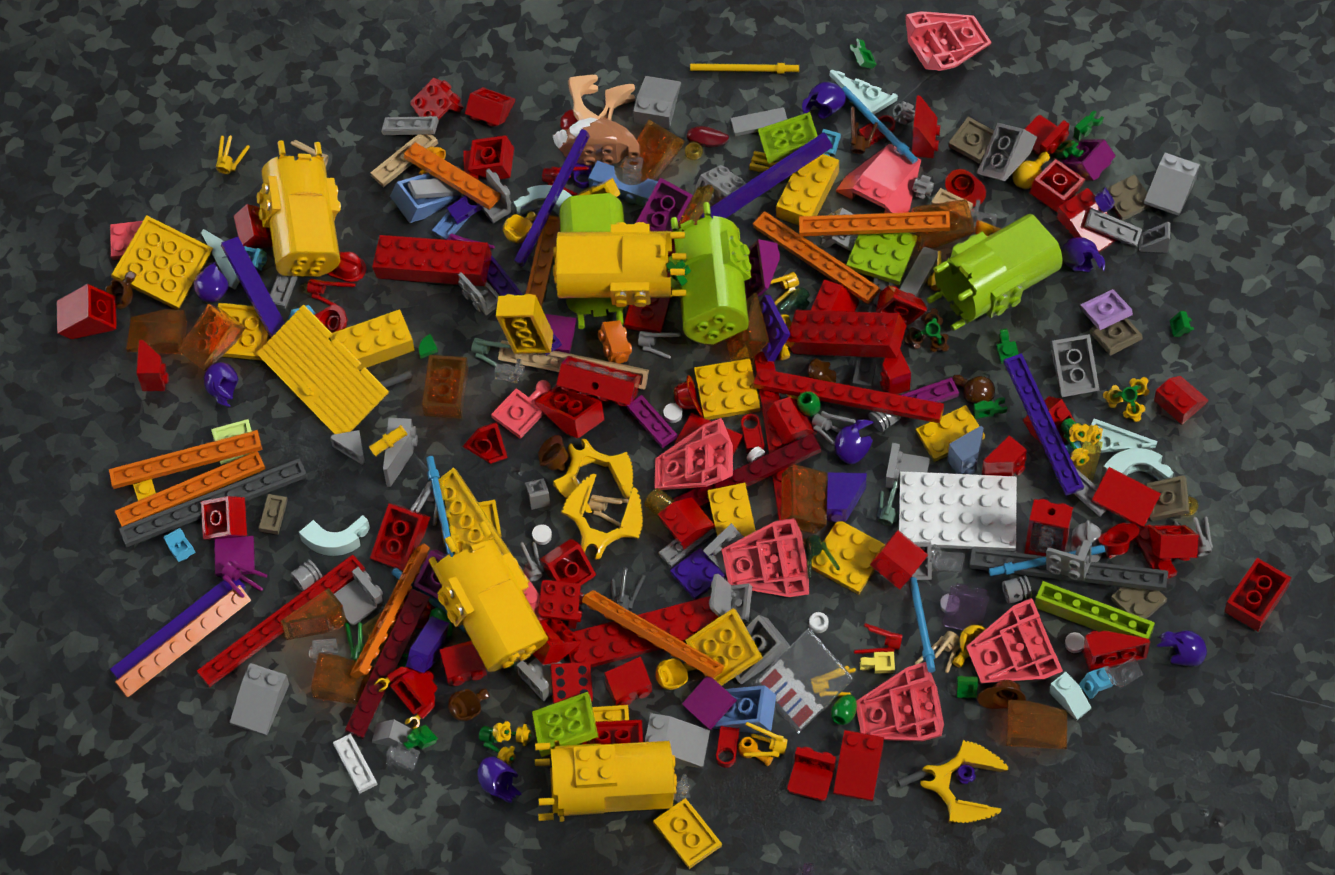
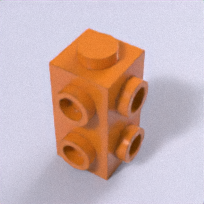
M621 320L603 322L601 329L598 331L599 341H602L604 346V356L608 358L609 362L618 364L627 362L629 355L632 353V346L627 341V331L622 326Z

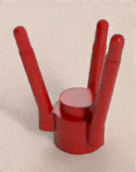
M545 167L542 172V181L552 186L561 167ZM574 167L573 171L588 170L589 167ZM565 187L563 189L567 191L570 195H578V193L573 192L572 190H569Z
M310 279L307 285V292L312 294V298L332 306L336 304L319 296L324 294L326 286L355 287L356 285L355 283Z
M865 623L864 627L868 628L870 632L886 637L884 645H887L888 648L854 650V653L865 654L894 652L895 649L900 650L902 634L889 632Z

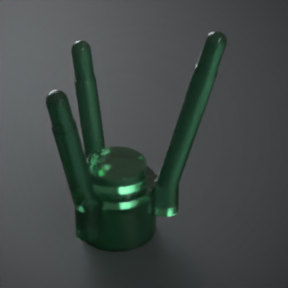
M798 287L778 308V311L781 312L786 307L785 311L788 312L793 305L796 307L803 306L802 310H806L810 303L808 301L809 292L802 287Z
M817 535L809 536L806 539L808 579H811L812 555L817 556L822 550H824L835 568L840 570L826 543L821 542V538Z

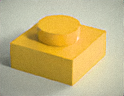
M152 479L133 484L138 501L156 494Z

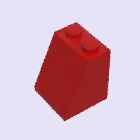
M87 284L57 300L58 334L69 339H76L116 330V296Z

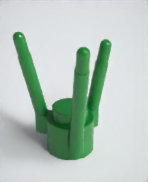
M346 622L345 628L351 651V659L356 663L365 644H362V623H358V644L354 648L349 624Z

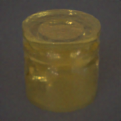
M656 488L648 495L644 506L659 517L658 513L675 502V500L661 491L660 488Z

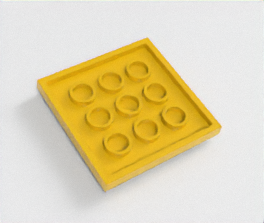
M146 215L111 274V278L123 281L127 272H135L136 277L130 285L131 288L179 310L192 288L196 276L201 272L210 257L213 248Z

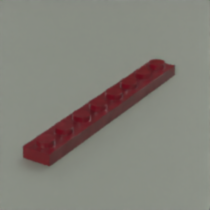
M812 433L734 470L733 476L707 487H698L674 498V502L692 497L702 509L710 505L707 490L745 483L746 487L822 452Z
M411 589L345 728L346 732L364 739L387 690L386 688L383 692H378L384 685L380 682L376 685L374 684L380 678L386 679L388 674L397 669L430 596Z

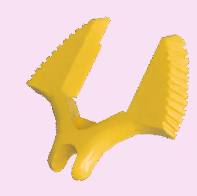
M581 439L584 447L582 450H576L572 443L568 445L567 449L571 458L568 471L564 476L553 481L554 487H556V490L568 499L571 492L573 493V490H576V487L579 486L576 476L580 467L595 463L609 467L623 497L626 499L630 497L633 487V466L627 452L608 456L594 450L587 439ZM587 502L585 511L588 513H592V510Z
M591 474L568 496L566 503H564L562 514L571 518L578 526L582 537L581 547L584 553L589 545L596 547L595 559L597 560L602 557L604 550L610 543L620 538L638 539L642 530L643 516H641L640 495L637 494L638 490L633 487L619 529L604 533L590 528L583 514L596 478V474Z
M963 740L959 752L952 760L943 765H926L923 767L922 771L933 774L935 779L933 781H920V784L923 788L935 791L942 797L948 807L949 823H969L991 818V816L999 814L1001 808L955 800L956 797L949 789L951 773L960 768L961 765H970L971 767L997 772L1008 771V766L1003 763V760H1000V757H996L995 754H992L985 747H981L980 744L977 745V743H969V741L965 742Z

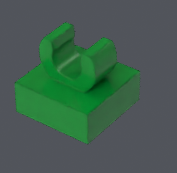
M683 260L677 262L676 265L671 261L666 264L669 273L670 269H685V275L691 272V269L688 265H685ZM671 275L681 286L688 282L685 275Z
M1180 311L1169 320L1174 337H1181L1184 333H1190L1194 330V327H1190L1192 319L1188 317L1185 311Z
M974 676L957 677V697L977 698L978 678Z

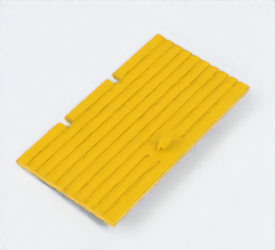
M302 305L257 354L334 434L351 432L384 399L389 391L365 367L359 371L357 368L362 363L337 338L331 342L329 338L333 334L305 305Z

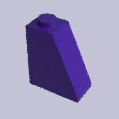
M828 472L827 521H847L866 489L867 473Z
M433 616L430 617L410 648L406 667L425 673L441 658L440 649L444 647L449 622Z

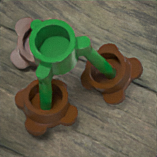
M932 308L930 312L921 315V320L926 323L924 330L920 331L915 327H910L907 336L904 337V342L911 344L914 349L920 348V343L925 339V335L932 341L930 347L932 352L940 350L946 352L949 349L947 345L948 335L939 334L943 318L939 317L936 308Z

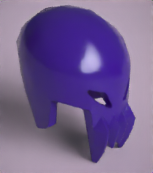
M819 83L811 89L809 96L803 100V114L808 113L813 106L820 108L818 116L821 119L829 117L844 105L846 95L842 88L835 83Z
M1076 237L1068 240L1061 249L1062 261L1072 270L1090 272L1093 269L1091 259L1094 258L1098 267L1105 271V260L1099 254L1096 244L1091 240Z
M216 262L200 272L194 281V289L197 296L202 301L208 303L221 300L229 286L221 270H218L217 266L214 265Z
M218 362L212 364L204 375L205 389L217 399L219 404L230 407L226 400L233 399V392L238 383L237 373L228 363Z
M856 420L854 424L843 427L839 431L835 439L834 448L840 460L846 464H855L867 454L873 440L870 436L860 437L859 430L874 423L873 421Z
M1185 630L1174 633L1167 631L1157 637L1161 638V642L1157 644V647H1174L1177 655L1171 657L1170 662L1173 664L1194 667L1202 664L1207 656L1205 641L1193 631Z
M494 756L482 760L478 768V781L483 790L509 803L514 800L513 798H516V795H522L512 785L513 777L517 778L519 776L512 767L502 759Z

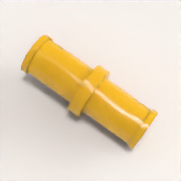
M400 425L389 434L385 433L382 435L383 438L370 445L369 448L377 456L387 448H392L394 443L408 434L403 426Z

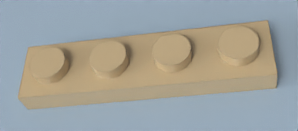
M419 134L370 172L371 177L382 187H385L413 164L404 158V153L415 142L427 149L430 146H436L438 140L432 134Z

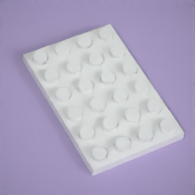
M900 471L899 531L913 542L931 541L932 548H979L1016 551L1017 476Z

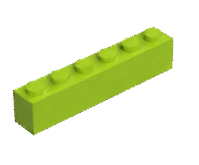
M1045 581L1042 582L1035 600L1037 609L1099 632L1110 631L1148 638L1149 640L1153 633L1155 622Z

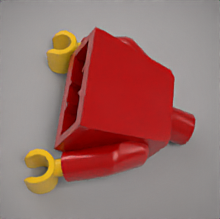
M399 667L388 674L386 679L380 678L374 684L382 683L384 687L378 692H383L388 687V684L392 683L390 685L413 715L417 714L415 717L408 718L405 721L406 725L413 720L414 726L411 729L419 727V720L421 718L424 719L435 706L434 693L437 690V686L433 682L434 675L430 671L422 673L409 667Z

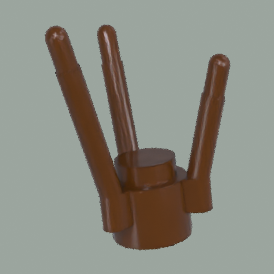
M851 107L850 151L855 154H864L865 149L870 148V142L878 123L875 122L867 141H865V137L858 136L859 123L855 122V109Z

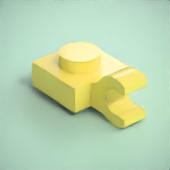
M874 652L873 658H860V670L862 671L874 668L875 674L895 673L894 652Z

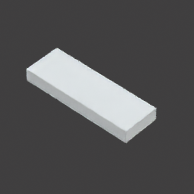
M351 733L334 741L333 745L359 794L376 786L377 782Z

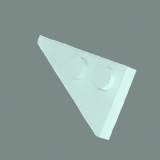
M834 70L830 71L829 76L841 88L846 86L874 115L897 101L898 96L894 93L889 95L882 92V88L872 86L860 79L852 80L845 77V73Z
M203 229L201 234L207 245L213 248L211 253L220 270L227 279L229 286L236 289L240 281L221 247V243L224 241Z
M1093 419L1091 425H1098V428L1103 429L1102 437L1095 445L1085 441L1082 448L1088 450V454L1117 452L1132 448L1150 449L1156 448L1157 441Z

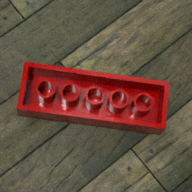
M380 235L372 268L377 279L459 284L458 274L462 272L474 286H485L492 253L489 244L485 242Z
M795 310L789 329L790 336L786 343L794 354L897 358L907 325L899 313Z

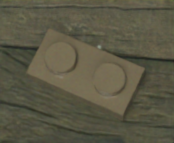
M268 494L259 525L260 532L279 535L288 501L287 497Z

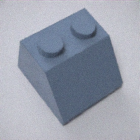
M982 425L949 444L948 463L956 474L972 475L977 470L984 429Z

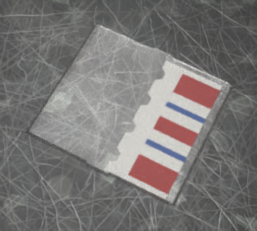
M808 629L786 651L780 654L776 661L754 684L756 686L765 685L776 694L775 708L797 733H800L821 711H824L854 678L818 637Z

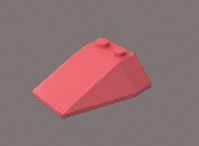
M923 11L906 15L908 43L925 69L942 71L955 68L991 44L990 39L972 15Z
M888 144L845 176L836 192L851 200L857 194L885 208L884 213H907L910 211L914 194L912 189L915 179L918 177L921 159L918 158L912 164L904 155H901L896 150L895 146Z
M721 418L704 424L655 458L656 490L707 487L733 476V445Z
M795 518L774 521L721 549L728 583L731 585L749 583L753 587L752 591L785 597L809 594V569L802 533Z
M1032 598L1011 607L966 646L981 683H996L1001 680H1040L1063 672Z
M926 662L905 668L857 700V716L861 733L884 737V740L926 741L942 736L944 721L937 686L932 674L927 670Z

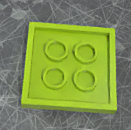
M810 112L758 129L768 164L784 159L818 136Z
M910 233L858 234L846 266L856 272L900 285L918 236Z
M588 692L532 711L537 742L550 743V750H539L542 757L551 754V749H555V741L559 740L560 746L577 745L598 737L591 697Z

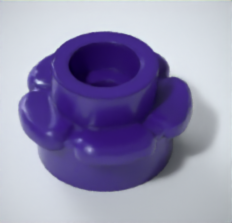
M962 765L956 771V778L962 784L973 782L976 777L974 774L975 770L970 765Z

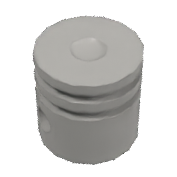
M877 411L869 413L870 421L874 422L872 423L873 426L880 432L885 431L901 419V416Z
M310 559L307 560V563H303V566L300 565L290 573L291 578L301 591L306 590L322 578L321 572Z
M1026 575L1018 577V579L1014 578L1002 582L1004 596L1008 604L1025 600L1027 597L1032 598L1031 586Z

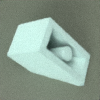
M1064 672L1051 683L1049 693L1076 721L1091 709L1082 689L1067 672Z

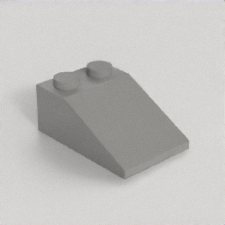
M645 76L633 110L634 123L670 129L681 82Z
M997 123L977 174L1006 181L1030 155L1037 137L1025 129Z
M1164 153L1144 204L1179 216L1196 181L1200 164Z
M1090 334L1050 341L1061 397L1100 391Z
M388 418L387 434L402 425L408 435L394 443L392 448L389 447L385 450L383 471L387 487L392 486L412 456L414 446H417L418 436L416 435V426L412 424V419Z
M758 615L746 628L763 659L735 677L740 684H743L776 662L791 648L771 621L761 615Z
M250 663L240 686L230 724L267 736L289 687L287 675Z
M650 713L645 742L670 741L672 755H675V764L703 768L710 730L671 716Z

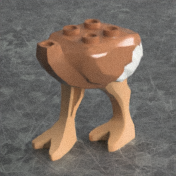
M598 76L570 77L568 85L574 103V116L578 122L573 124L568 130L562 129L553 135L555 145L563 152L564 156L567 158L582 128L589 133L590 137L577 163L591 166L595 165L598 160L611 165L619 163L627 155H629V158H639L640 145L634 135L624 126L611 121L614 108L635 101V95L631 94L635 90V85L625 84L605 90L606 105L602 113L597 116L584 106L581 97L585 94L598 92V86L593 85L598 80Z

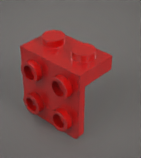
M433 78L410 102L419 117L437 116L438 120L449 109L460 112L464 108L460 103V97L451 91V85L445 80L441 81Z
M1038 115L1025 128L1026 131L1037 137L1032 151L1038 155L1043 152H1047L1049 155L1054 153L1058 145L1069 136V123L1063 120L1056 126L1042 115Z
M543 580L541 583L538 615L543 618L568 620V628L576 629L577 622L581 623L582 611H578L579 604L582 605L584 593H580L581 584Z
M797 747L795 763L787 791L792 794L825 801L836 767V757L828 752H816L809 747Z

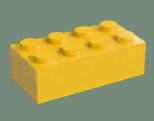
M822 154L793 173L776 205V217L799 226V216H817L839 173V160Z
M507 294L505 296H498L496 318L514 354L551 353L553 331L536 295Z
M400 309L336 331L330 337L331 342L337 338L362 363L357 368L358 370L415 351L413 339Z

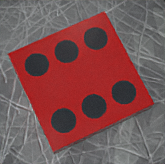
M590 662L550 665L553 704L585 692L589 693L591 702H593Z

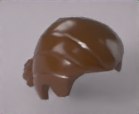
M129 271L126 273L123 281L114 279L111 281L112 284L106 286V292L116 296V310L124 309L131 303L133 291L130 285L135 280V272Z
M817 358L810 362L808 367L809 378L836 383V372L829 369L830 362H824Z
M954 375L952 378L956 386L964 387L963 394L967 402H973L974 404L980 401L989 402L995 396L994 383L985 376H977L970 380L964 379L961 375Z
M469 689L452 694L448 701V709L451 716L458 721H469L476 717L481 711L480 702L490 697L487 689H481L477 694Z

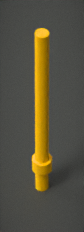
M777 63V65L690 64V71L777 72V74H785V72H799V65H785V63Z

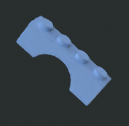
M598 160L588 178L589 188L613 178L621 193L617 198L623 199L630 204L635 203L643 208L658 181L648 178L637 185L624 184L615 176L614 166Z

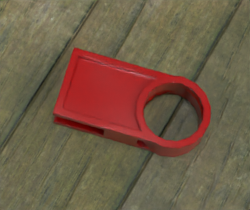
M883 115L878 118L881 122H890L893 126L889 130L892 133L894 132L895 120L893 117ZM871 122L859 129L860 133L858 135L865 137V141H867L874 124ZM877 128L870 146L885 138Z
M754 414L743 416L741 429L746 452L749 453L757 446L765 450L759 417ZM747 420L757 422V426L753 429H748L743 424Z
M720 727L716 761L721 767L729 768L735 764L739 728ZM724 751H728L734 757L729 762H723L719 759V755Z

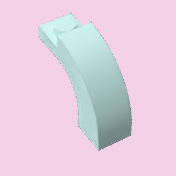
M538 185L527 188L528 195L514 201L515 213L521 216L534 209L541 208L552 186ZM562 190L553 208L558 215L561 204L568 197L572 196L565 190Z
M1132 448L1121 451L1111 457L1103 466L1102 475L1104 476L1108 468L1111 467L1126 476L1132 472H1146L1160 481L1172 478L1174 472L1169 466L1161 464L1162 455L1143 448Z
M362 515L347 529L341 532H329L321 528L313 520L299 531L301 541L311 550L323 555L338 556L350 553L360 547L359 538L364 537L368 533L370 526L368 519Z

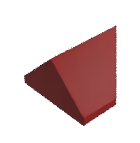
M497 422L478 428L462 446L489 464L508 458Z

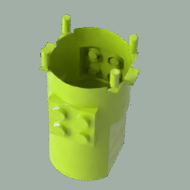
M610 193L570 196L559 208L560 231L611 232V224L624 222L623 205L616 196ZM566 298L567 306L578 315L579 329L585 328L584 315L591 314V310H593L594 317L607 316L606 309H609V312H616V319L621 320L623 325L622 311L625 307L612 305L611 298Z
M705 202L703 203L705 217L697 220V225H694L695 222L691 219L680 224L681 228L678 229L677 218H671L672 232H682V229L685 232V239H674L675 253H686V260H683V262L691 269V272L685 275L688 282L683 286L671 277V288L673 290H686V296H680L683 330L686 336L698 343L716 344L748 328L749 320L744 281L751 278V264L748 256L750 251L747 245L740 241L739 228L726 218L713 216L712 218L710 203ZM672 256L669 257V262L671 261L675 265L680 261L672 260Z
M1026 214L988 237L983 231L977 235L974 234L967 241L958 243L953 247L950 259L948 258V260L934 267L936 285L941 290L928 297L927 302L931 304L940 299L942 295L948 302L954 301L953 305L950 304V308L957 316L960 315L963 319L950 325L952 331L964 326L965 322L968 324L985 313L990 319L996 315L999 316L1009 307H1015L1020 303L1024 290L1060 270L1062 266V253L1059 243L1033 214Z

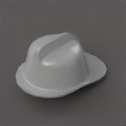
M1089 520L1086 523L1077 525L1072 531L1071 551H1075L1078 546H1082L1084 540L1091 541L1092 547L1102 545L1098 542V537L1102 535L1100 528L1090 523ZM1102 553L1091 555V562H1098L1102 557Z

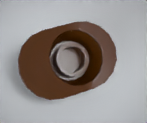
M560 435L548 438L540 447L538 452L540 466H545L551 471L557 469L564 470V463L567 461L569 454L564 447Z
M1001 680L992 688L981 691L977 697L978 703L981 706L991 709H1016L1022 707L1026 702L1025 695L1020 691V685L1012 680Z

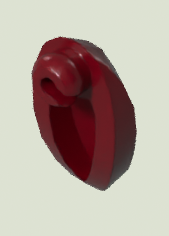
M697 126L687 132V139L704 147H718L728 142L729 135L710 127Z

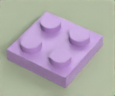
M1113 289L1080 304L1082 312L1099 330L1133 315L1132 309Z

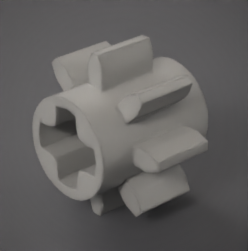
M904 101L901 104H897L893 109L894 120L904 125L907 122H912L915 116V111L912 110L914 105Z
M922 175L921 179H915L912 191L916 192V197L924 199L926 195L931 196L934 183L930 181L931 177Z

